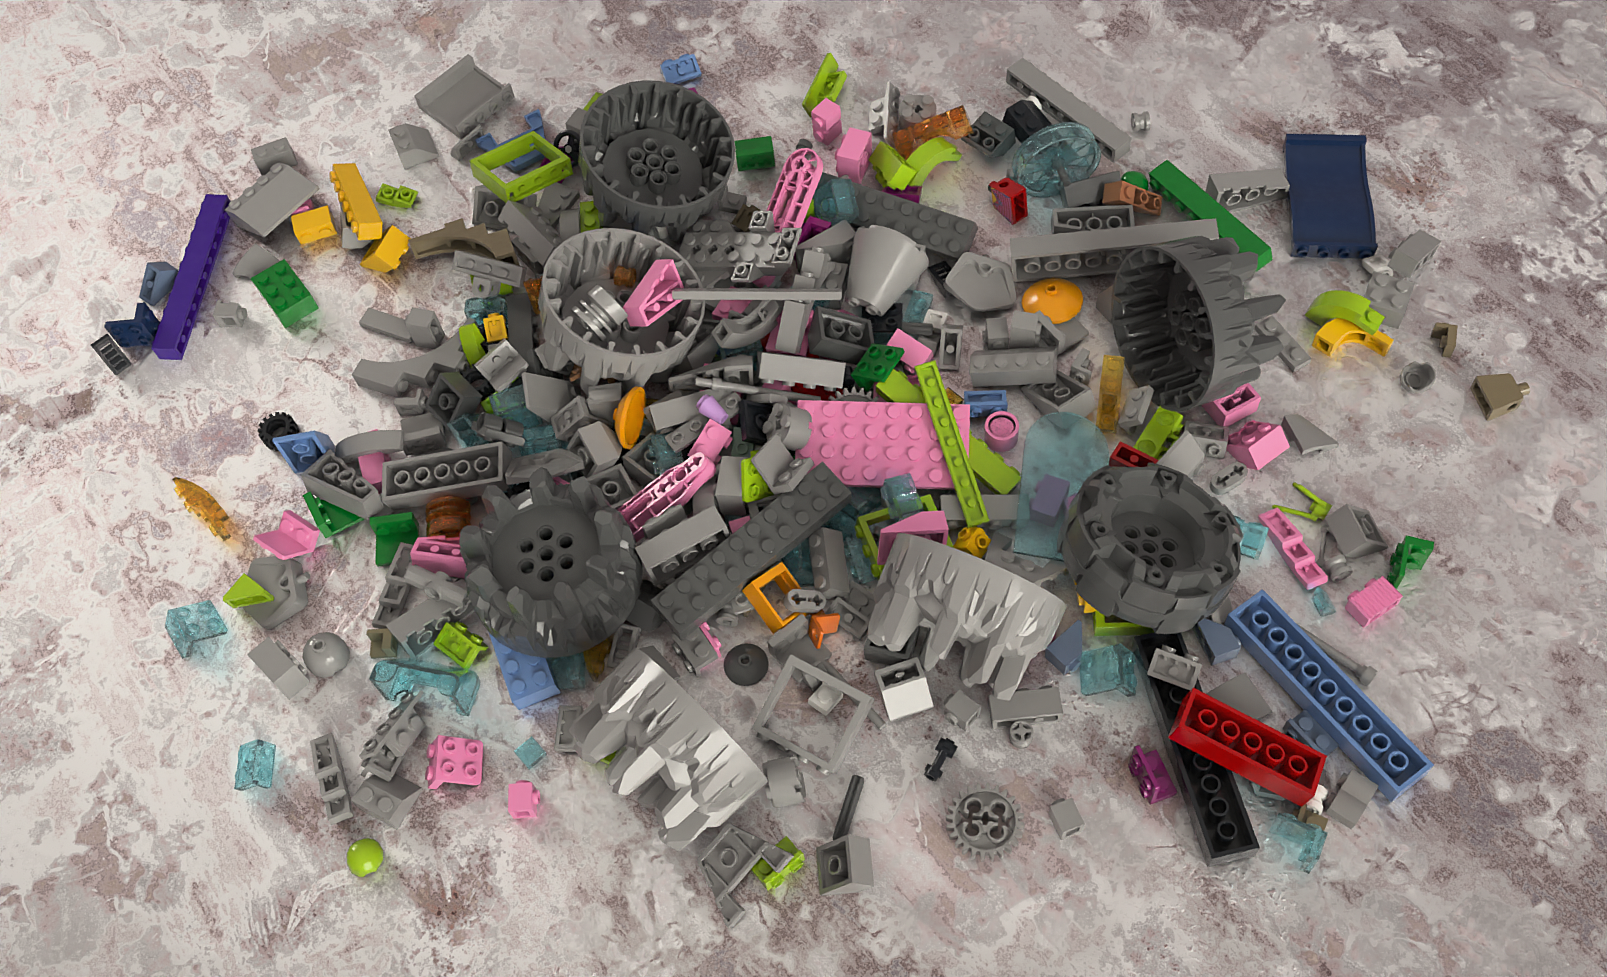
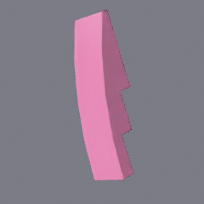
M1278 507L1258 515L1259 521L1279 554L1307 590L1327 582L1328 576L1317 565L1315 555L1302 541L1303 535Z

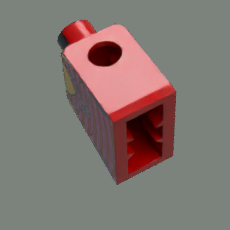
M1007 177L999 182L992 181L988 185V191L992 193L994 208L1012 225L1028 216L1027 195L1024 186Z

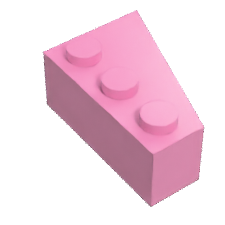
M673 259L655 260L623 306V309L628 314L627 320L630 326L647 327L682 301L672 299V291L675 288H684Z
M460 534L459 537L446 538L445 535L417 538L410 552L412 565H418L433 573L441 571L450 577L465 579L467 569L460 553Z

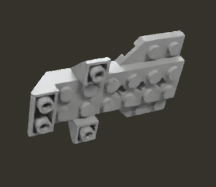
M754 211L748 227L751 232H736L728 220H697L693 225L691 233H685L679 254L694 269L703 288H715V283L722 278L725 280L730 275H732V282L750 283L763 276H783L791 266L802 229L783 228L782 232H775L772 211Z

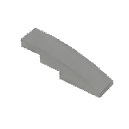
M401 542L385 576L386 584L378 600L380 605L372 621L374 628H387L386 624L402 614L411 588V584L406 583L404 577L407 569L412 565L410 552L414 545Z
M329 733L311 740L314 771L319 780L321 797L325 802L329 823L334 825L354 817L349 790L334 735Z

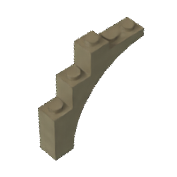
M463 218L444 224L445 228L408 240L415 259L441 253H454L455 250H461L519 265L507 228L488 234L485 223L467 229Z

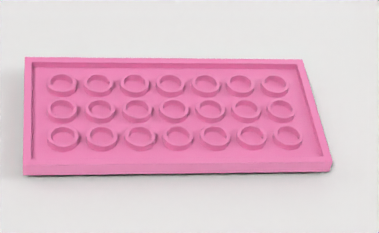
M798 400V408L805 409L811 414L812 422H809V429H812L805 447L801 450H795V459L810 457L814 462V466L809 472L821 462H824L846 487L884 488L901 482L902 487L908 489L955 490L926 403ZM950 404L969 458L970 405Z

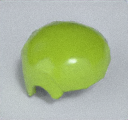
M370 838L354 842L346 854L347 867L352 874L359 877H365L366 874L376 872L383 862V849L379 842Z

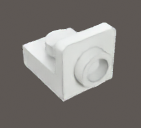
M1382 254L1362 259V267L1369 273L1373 274V271L1393 276V269L1388 267L1390 261Z
M823 682L808 699V704L827 716L843 698V692Z

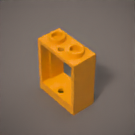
M783 562L752 581L742 590L773 634L780 629L782 630L800 614H803L805 617L809 615V613L794 612L782 620L760 590L773 580H775L785 595L792 589H802Z

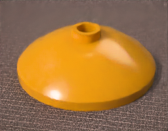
M1061 278L1040 280L1031 285L1022 297L1024 312L1036 313L1040 310L1051 319L1052 324H1059L1072 319L1079 313L1083 305V295L1080 288L1074 283Z
M639 386L630 389L621 399L618 408H615L613 412L615 431L619 443L624 449L629 450L638 441L645 418L643 409L646 407V395L644 389Z

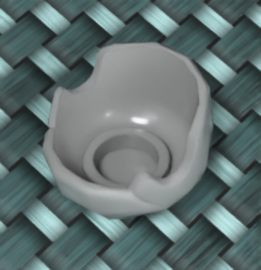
M1414 361L1402 369L1399 376L1400 383L1410 393H1423L1432 387L1436 379V370L1428 362L1418 363Z

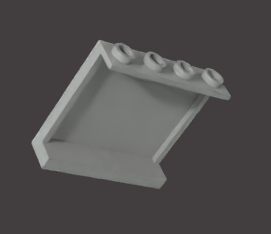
M469 54L414 95L419 109L460 139L464 138L515 97L510 83L504 86L475 65L473 57Z

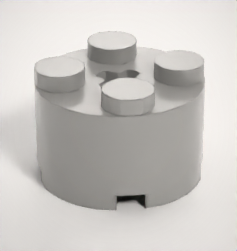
M908 94L904 97V100L899 105V127L901 131L905 132V135L911 138H924L929 132L932 133L935 130L936 104L932 96Z
M776 403L772 408L768 421L763 425V433L766 434L767 440L772 435L777 434L787 450H801L805 447L811 436L812 429H809V422H812L811 414L805 409Z
M796 755L762 763L763 773L765 777H768L769 785H765L766 795L768 799H771L773 807L779 808L806 801L804 799L806 797L803 774L800 773L799 769H796V766H800Z

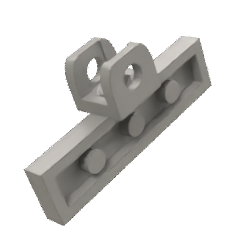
M455 250L452 270L474 275L472 292L474 295L484 298L489 296L497 297L500 292L501 283L524 287L527 269L523 266L461 250Z

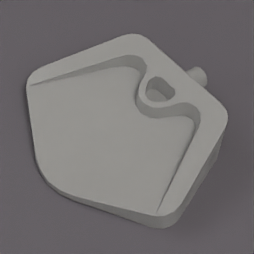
M971 252L963 253L943 283L944 288L976 311L1012 308L1016 301L1011 266L1005 262L991 259L987 254L981 256Z
M554 449L512 459L505 473L506 483L511 485L529 482L531 474L540 467L546 468L551 477L554 478L584 469L585 466L583 458L566 449Z
M276 556L256 558L251 562L247 576L274 596V601L243 606L244 610L262 627L273 629L307 606L308 596L305 582L311 577L308 572L303 573L301 563L292 558L282 560Z

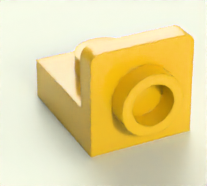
M493 313L489 314L488 318L483 319L488 343L499 342L504 338L508 340L505 324L506 318L503 315Z

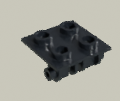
M894 303L883 316L871 315L865 310L866 307L862 306L861 318L871 320L873 332H895L897 328L902 330L903 303Z

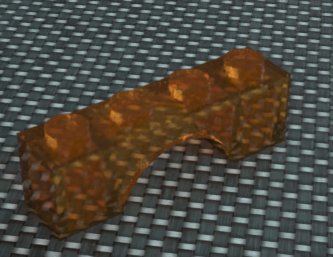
M961 105L894 132L892 136L896 150L907 160L917 148L932 138L949 136L957 140L974 132L970 118L964 106Z

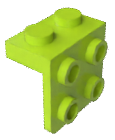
M759 450L750 451L751 457L741 461L743 502L749 503L774 495L751 462V459Z

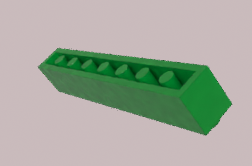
M1169 160L1164 161L1149 172L1150 187L1155 192L1161 193L1166 202L1170 201L1179 213H1184L1189 221L1216 218L1219 239L1225 237L1233 238L1239 247L1238 253L1250 251L1258 254L1256 272L1273 260L1269 245Z

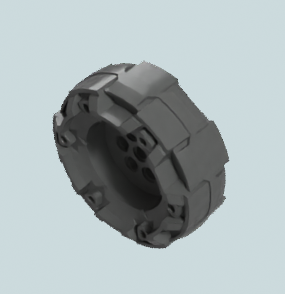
M1149 462L1146 467H1110L1107 465L1093 472L1085 480L1079 492L1071 501L1059 530L1057 552L1062 554L1067 570L1078 585L1076 592L1097 611L1106 617L1115 615L1131 623L1150 627L1157 634H1173L1191 630L1196 623L1214 613L1222 605L1241 572L1239 569L1241 560L1240 542L1243 534L1237 520L1228 507L1193 483V480L1188 475L1172 468Z

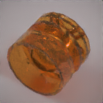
M456 496L438 497L427 503L425 508L426 537L445 535L446 538L459 537L461 530L465 526L471 525L470 503Z

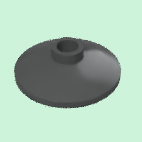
M748 643L732 648L724 660L726 676L730 681L740 686H750L758 683L765 677L769 667L768 657L763 649ZM749 659L747 664L741 663L742 660Z

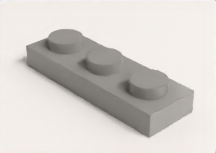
M1273 315L1255 325V331L1259 335L1276 336L1281 341L1284 349L1278 356L1292 372L1310 364L1312 358Z

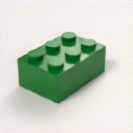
M285 259L250 278L284 328L289 327L319 309L310 292Z

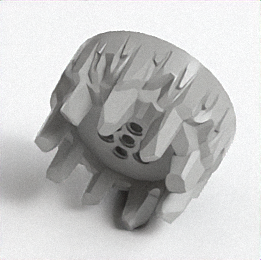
M594 229L574 235L562 242L552 252L546 262L538 299L542 332L546 339L544 357L548 369L552 371L561 370L569 359L574 364L582 367L580 385L587 396L589 387L597 386L600 378L613 377L622 383L625 395L635 386L643 387L648 379L653 383L665 384L674 366L681 364L687 356L702 323L705 313V300H682L647 327L630 326L627 318L619 326L609 321L607 324L610 326L612 333L609 334L602 328L601 331L606 336L603 341L593 336L591 332L586 331L579 324L571 309L576 306L581 311H584L579 301L583 300L590 305L592 302L587 293L596 284L601 286L623 308L655 260L673 259L684 288H703L694 269L686 259L667 244L654 237L627 229Z
M898 533L873 593L876 604L869 621L867 638L877 646L886 645L890 651H900L918 625L928 627L918 657L921 667L926 672L934 668L939 658L940 660H945L954 642L959 641L965 647L960 671V679L965 686L970 688L975 683H987L990 678L989 685L993 688V696L997 699L1010 701L1031 658L1036 657L1038 652L1046 650L1047 646L1051 643L1067 605L1040 586L976 556L923 537Z
M636 647L596 687L593 702L569 729L570 733L578 740L574 745V749L579 757L586 762L595 764L623 747L605 768L606 779L609 785H613V793L629 796L652 776L654 777L652 782L639 796L638 802L645 808L655 809L657 821L662 826L658 831L659 838L663 843L676 851L681 850L692 842L707 827H719L768 782L765 775L716 720L665 670Z

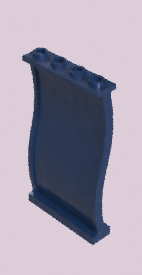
M1286 134L1283 143L1285 177L1290 185L1287 197L1291 220V257L1364 259L1375 255L1378 243H1376L1375 218L1367 178L1366 135Z

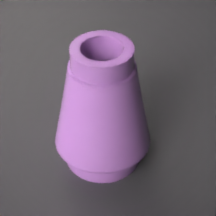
M705 394L697 402L696 408L699 409V413L718 422L720 425L727 420L728 414L713 396Z

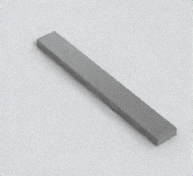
M675 288L672 291V299L841 300L842 289Z

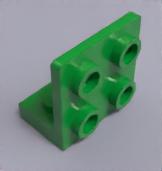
M771 136L735 141L738 172L776 167Z
M872 343L851 376L860 389L864 388V391L868 392L875 381L884 383L905 351L900 347Z
M311 492L303 495L317 527L325 538L364 520V518L323 499L320 500L319 497L315 498Z
M413 512L370 517V526L376 534L375 564L378 567L391 565L401 542L414 545L417 538H419V523Z
M1406 535L1402 543L1398 542L1395 553L1391 555L1389 566L1393 568L1392 573L1389 572L1387 580L1397 589L1404 578L1406 568L1421 570L1433 551L1434 542Z

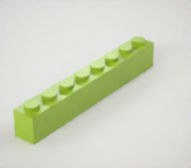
M893 369L884 383L879 382L876 385V393L887 402L926 403L921 387L917 384H911L908 381V377L900 370L897 372ZM969 429V461L975 478L995 495H1010L1021 483L1022 477H1020V472L1013 466H1007L1001 455L996 452L993 454L982 439H976L971 435L972 432Z

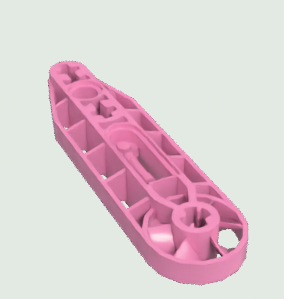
M801 148L794 151L784 164L766 210L773 212L775 232H782L783 228L802 227L823 171L822 159L812 149ZM812 154L811 159L809 161L804 157V155ZM817 160V166L814 167L811 161ZM763 276L752 282L759 288H762L764 285L769 287L774 282L775 276Z
M695 453L685 462L666 470L617 509L627 521L636 542L644 537L642 526L645 525L648 519L652 517L657 518L671 506L681 504L683 507L696 491L714 476L716 465L710 458L702 453Z

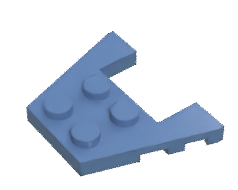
M537 109L524 116L531 129L500 144H497L492 135L488 133L475 139L477 146L485 152H489L531 131H535L546 140L540 110ZM535 149L505 165L517 172L544 159L545 156Z

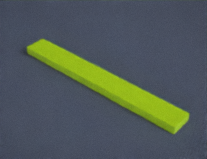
M933 360L914 366L967 527L971 528L988 523L989 517L936 361Z

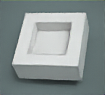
M928 309L923 323L933 324V332L941 334L942 325L946 324L948 314Z

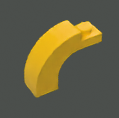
M1336 318L1326 323L1316 333L1312 346L1330 357L1340 345L1355 342L1365 345L1385 357L1394 340L1378 330L1373 335H1370L1351 321Z

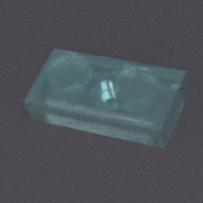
M914 290L902 322L923 323L926 313L931 307L933 294Z

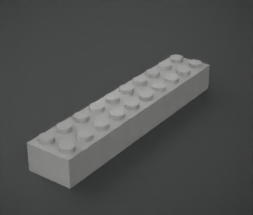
M1216 218L1010 238L1014 282H1024L1048 278L1117 273L1126 256L1140 247L1193 236H1204L1210 240L1219 239Z

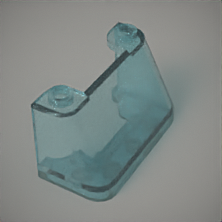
M413 658L379 661L375 664L369 677L385 700L396 702L397 696L400 693L411 692L414 683L437 688L442 695L449 696L451 702L456 703V712L459 715L468 717L480 687V678L472 670Z

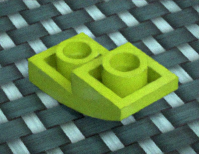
M382 183L376 195V202L394 207L412 208L418 191L401 185L398 189Z
M475 323L459 327L462 348L471 368L472 364H476L486 355L480 345L485 339Z

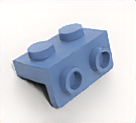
M1006 390L964 391V404L970 405V417L989 416L998 411L1007 412Z

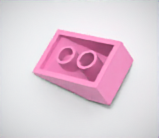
M944 510L923 511L881 529L877 564L885 565L898 533L911 534L947 545L949 529Z

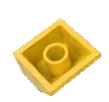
M391 225L382 231V239H374L359 265L384 273L391 269L395 270L401 263L399 260L401 255L408 251L410 247L408 246V240L411 238Z

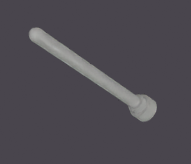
M1298 625L1324 653L1357 674L1356 677L1359 678L1361 683L1366 686L1371 683L1378 672L1371 666L1359 665Z

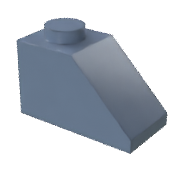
M148 262L139 298L151 306H155L172 290L178 269L167 262Z
M1205 618L1196 623L1192 628L1211 666L1238 656L1241 642L1229 627Z
M1079 619L1047 646L1045 651V658L1063 675L1069 671L1074 672L1081 665L1082 622Z

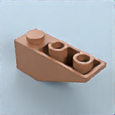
M1117 181L1105 184L1102 203L1109 206L1133 205V212L1160 216L1163 197L1125 181Z

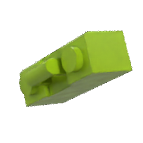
M882 141L879 142L868 159L873 165L872 169L877 172L875 179L882 187L889 186L894 190L896 188L904 190L916 173L914 168L895 148Z
M1159 406L1133 448L1160 460L1163 457L1162 455L1179 439L1177 436L1181 434L1184 428L1182 424L1183 416L1175 411H1169ZM1168 441L1171 442L1169 448H1166L1165 446Z

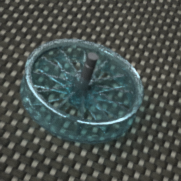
M1077 122L1057 123L1039 130L1022 143L1013 157L1012 170L1018 180V184L1026 188V194L1039 198L1060 195L1059 185L1067 187L1071 182L1089 178L1099 165L1101 150L1095 141L1092 131L1086 125Z

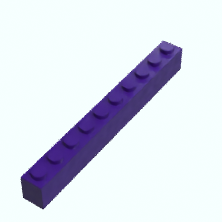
M206 194L201 203V209L196 217L194 229L190 234L188 246L185 248L183 260L180 262L177 277H175L172 291L169 293V300L166 308L163 310V317L157 327V334L152 341L151 349L159 359H183L230 220V216L225 211L231 202L227 195Z

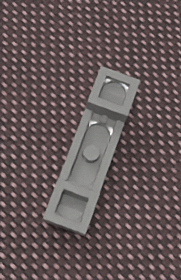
M379 430L347 437L336 445L335 456L337 458L340 457L347 464L353 462V458L377 452L391 454L403 451L404 431Z

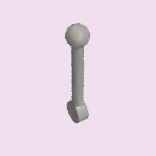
M1326 525L1320 528L1322 533L1320 555L1316 561L1320 568H1323L1326 562L1324 560L1326 535L1329 532Z

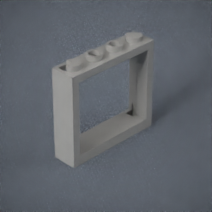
M790 655L752 729L758 732L756 735L758 738L769 742L770 739L777 742L776 747L786 753L790 750L797 753L798 760L806 764L809 761L817 764L816 769L826 775L829 772L837 774L875 699L807 662ZM795 668L860 701L830 762L765 728Z

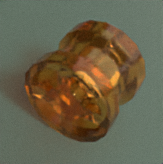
M617 266L614 273V285H625L627 288H633L636 282V269H625L624 266Z

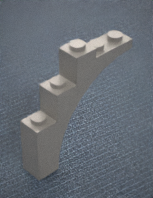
M812 246L811 250H805L800 274H795L792 289H820L827 275L835 270L836 262L831 261L829 254L823 253V248ZM785 300L775 346L776 350L793 354L800 353L805 329L815 300Z
M468 318L466 322L463 324L467 325L475 323L476 326L479 327L476 320L472 318ZM458 331L438 348L415 358L395 362H375L361 359L352 376L358 386L400 398L403 392L407 390L409 383L430 389L433 383L436 382L439 373H460L462 370L466 372L465 367H469V362L462 348Z

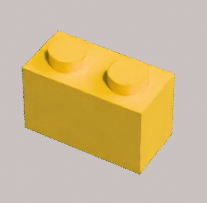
M328 205L291 216L293 230L300 244L337 234L334 217Z

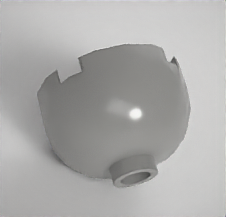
M323 632L313 635L306 642L302 658L306 667L315 676L321 678L332 677L335 675V672L346 667L350 651L345 641L337 634Z

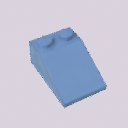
M315 430L273 438V443L294 473L307 470L329 449L335 454V445L329 435Z

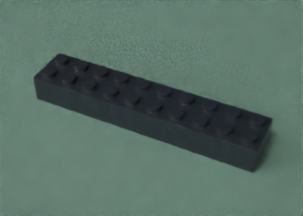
M1153 632L1135 636L1131 649L1207 867L1254 857L1260 846L1232 771L1168 738L1181 702L1190 690L1147 675L1156 648L1161 649L1162 645L1176 649L1175 654L1182 657L1185 656V653L1189 654L1181 632L1173 634H1157ZM1197 678L1194 688L1203 692Z

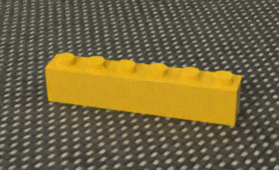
M333 164L332 171L329 173L330 182L334 184V191L338 193L339 202H342L343 212L347 213V221L351 222L352 232L356 234L358 240L382 239L383 222L356 164Z

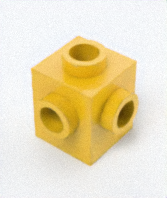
M965 527L959 532L953 546L955 549L981 559L987 552L991 539L980 527Z

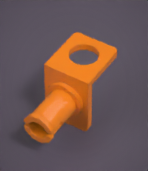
M823 609L818 613H809L811 620L808 635L816 649L821 647L823 634L837 632L840 620L839 613L825 614Z

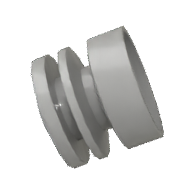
M596 284L587 293L592 303L589 305L585 301L580 300L579 304L584 311H581L576 306L571 311L586 331L591 332L593 336L603 341L606 336L602 333L601 329L603 328L611 334L612 330L607 323L611 321L619 326L628 317V314L611 295Z

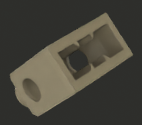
M1509 373L1476 376L1470 387L1487 421L1516 410L1523 401V396L1530 393L1528 383L1517 384Z

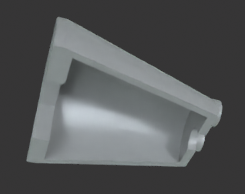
M871 225L870 228L865 226L858 228L853 239L845 302L852 307L864 306L866 307L865 310L871 315L883 316L928 267L929 259L924 250L919 251L915 247L916 242L893 229L878 225Z

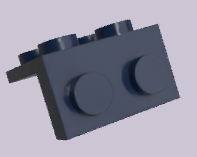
M143 302L137 303L134 319L107 321L104 324V328L121 347L152 345V341L155 339L160 321L147 304Z

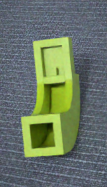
M943 137L933 138L925 142L906 160L916 171L908 185L922 186L927 175L936 165L943 161H959L962 154L954 144L949 143Z
M1342 290L1327 291L1320 294L1305 313L1306 317L1321 327L1332 318H1342L1356 324L1370 335L1376 333L1385 318L1369 307L1371 301L1367 298Z

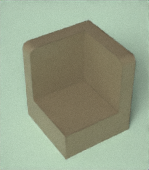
M387 628L367 630L366 635L371 640L370 657L372 659L397 657L398 642Z

